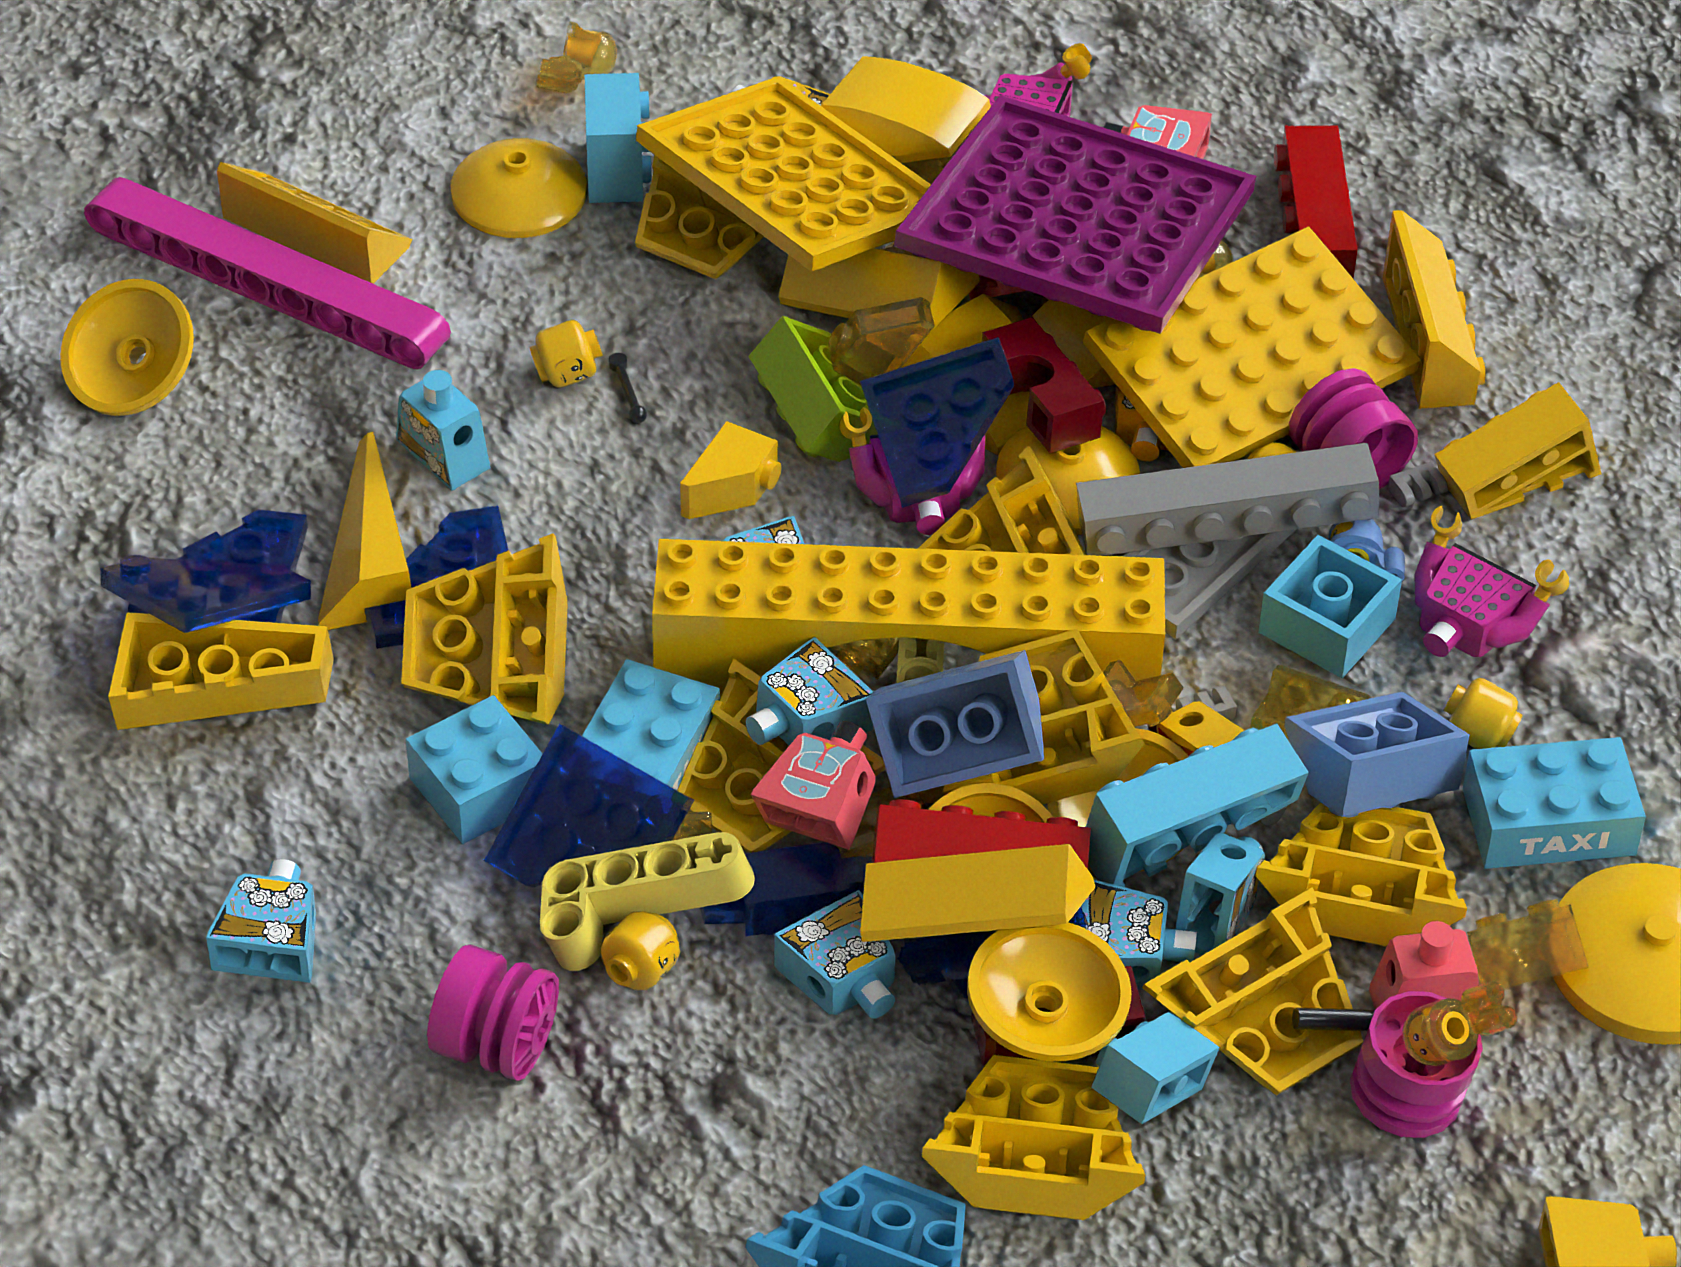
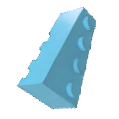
M1276 723L1261 730L1257 728L1247 729L1238 734L1232 741L1217 747L1212 745L1203 746L1195 750L1188 758L1171 765L1159 763L1148 769L1142 776L1123 783L1121 780L1110 782L1096 793L1086 827L1091 828L1088 864L1098 881L1125 887L1123 879L1143 869L1147 876L1150 877L1166 869V861L1179 850L1190 845L1195 853L1205 848L1215 834L1224 833L1228 825L1233 824L1239 831L1297 801L1309 772Z

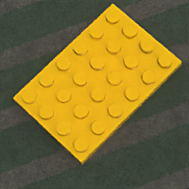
M779 76L637 125L636 141L811 272L895 241L896 230L931 186L926 180Z
M1309 226L1196 279L1161 334L1150 330H1140L1131 324L1112 318L1087 330L1082 341L1183 468L1236 461L1252 453L1255 449L1264 447L1288 435L1290 418L1302 397L1320 380L1337 371L1351 368L1365 371L1374 383L1382 389L1416 372L1421 363L1419 356Z

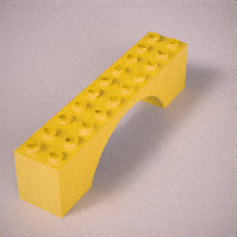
M659 539L652 608L653 667L720 688V697L728 682V670L733 658L762 677L814 637L826 648L866 639L919 638L953 643L988 654L1078 629L1111 688H1131V713L1154 714L1157 711L1165 642L1164 558Z

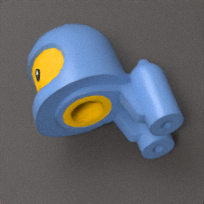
M1373 519L1355 520L1331 526L1328 534L1329 541L1399 577L1403 582L1405 578L1404 552L1398 547L1383 549L1382 533Z

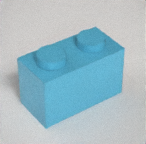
M1169 1011L1149 1023L1143 1021L1134 1031L1120 1039L1114 1038L1108 1045L1103 1047L1096 1060L1099 1069L1091 1088L1136 1121L1143 1124L1202 1090L1220 1047Z

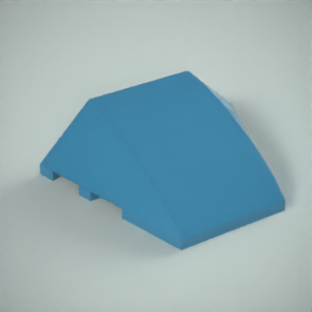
M863 1165L820 1192L817 1203L803 1212L799 1213L792 1210L784 1215L781 1226L766 1235L757 1232L749 1237L746 1241V1249L759 1267H960L966 1203Z

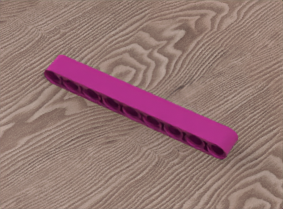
M115 177L84 208V215L89 225L96 232L107 238L406 367L421 369L450 338L451 329L446 319L440 313L427 306L126 178Z

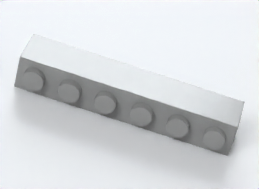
M1368 443L1076 483L1079 523L1087 555L1106 556L1379 518V480Z

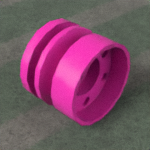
M1355 368L1337 371L1320 380L1302 397L1294 408L1289 421V436L1302 452L1368 443L1379 480V489L1389 483L1390 475L1399 473L1405 468L1418 445V430L1395 403L1389 401L1383 390L1374 383L1365 371Z
M471 944L462 946L451 959L435 993L427 1029L428 1047L433 1053L462 1063L473 1061L479 1054L480 1065L484 1070L491 1073L500 1070L504 1077L515 1081L524 1079L534 1068L550 1034L559 996L558 977L554 972L543 968L533 970L530 964L525 962L515 963L507 972V961L503 955Z
M1407 991L1389 997L1375 1009L1350 1077L1352 1098L1362 1115L1379 1129L1400 1137L1425 1138L1443 1132L1457 1118L1467 1089L1478 1066L1483 1051L1479 1028L1470 1014L1454 1001L1432 992ZM1449 1012H1458L1463 1015L1469 1026V1035L1466 1041L1462 1044L1446 1042L1434 1045L1438 1051L1447 1056V1059L1431 1062L1417 1055L1409 1039V1026L1413 1019L1419 1015H1426L1429 1026L1430 1024L1442 1021Z

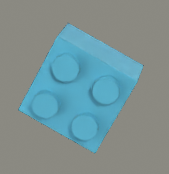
M639 73L584 74L589 203L643 202V183H651L652 180L651 156H642V152L650 151L636 141L637 125L645 123L641 122V119L650 118L649 91H640Z
M1317 535L1264 592L1258 633L1343 678L1396 619L1402 579Z
M494 695L406 738L410 780L462 844L550 800L548 759Z

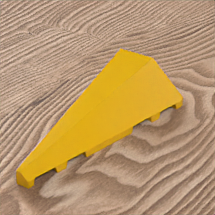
M374 432L367 433L358 443L318 616L319 626H327L328 630L365 623L367 620L364 608L406 600V590L412 588Z

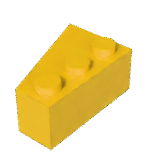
M1559 382L1545 390L1532 394L1525 402L1503 415L1494 416L1484 426L1461 439L1451 441L1444 449L1434 454L1439 472L1447 482L1448 490L1471 520L1524 502L1525 496L1523 493L1545 486L1549 492L1563 488V479L1585 473L1589 479L1602 474L1590 421Z

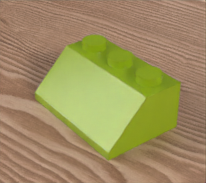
M781 316L748 356L759 373L757 375L758 381L771 393L777 403L776 410L778 414L789 423L797 436L795 438L797 446L811 457L817 458L821 456L836 462L850 458L849 448L853 447L852 440L846 438L841 433L839 427L840 420L846 411L849 416V423L854 428L863 427L860 420V410L862 407L870 411L872 423L865 434L867 444H869V436L905 432L847 338Z

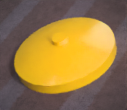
M1630 863L1605 868L1575 884L1564 895L1554 912L1548 934L1547 958L1555 983L1567 1001L1579 1013L1597 1026L1618 1036L1650 1044H1681L1680 868L1652 863Z

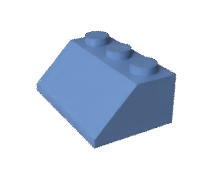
M1025 650L878 688L866 698L894 798L1039 762L1044 759L1040 700Z
M1404 692L1288 716L1285 719L1284 727L1291 746L1309 772L1305 781L1309 795L1327 806L1329 811L1337 816L1355 817L1361 812L1378 808H1393L1399 803L1420 798L1431 799L1436 797L1437 794L1460 789L1470 734Z

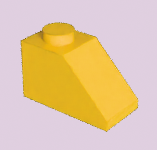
M726 421L680 482L681 516L687 519H694L755 505L766 489L771 490L775 487L780 477L782 465L778 462V441Z

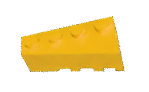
M127 612L108 696L117 730L326 702L334 661L327 626Z

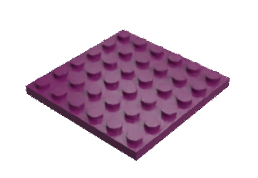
M1000 95L898 227L895 234L894 247L909 251L918 257L930 258L955 266L964 272H973L997 280L1006 286L1019 287L1043 295L1052 301H1061L1086 309L1094 315L1107 316L1131 324L1140 330H1150L1161 334L1254 192L1257 176Z

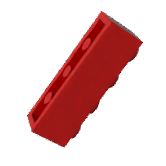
M1284 126L1283 143L1275 144L1274 148L1275 171H1282L1283 174L1279 176L1278 181L1279 202H1287V206L1283 208V232L1293 234L1309 226L1354 279L1358 248L1339 126Z
M897 799L890 801L889 805L880 804L875 822L872 863L1070 844L1088 869L1091 828L1078 826V821L1066 817H1051L1044 823L1026 821L1024 814L1012 811L996 812L994 817L973 815V810L965 806L948 805L942 807V811L921 809V804L915 801Z

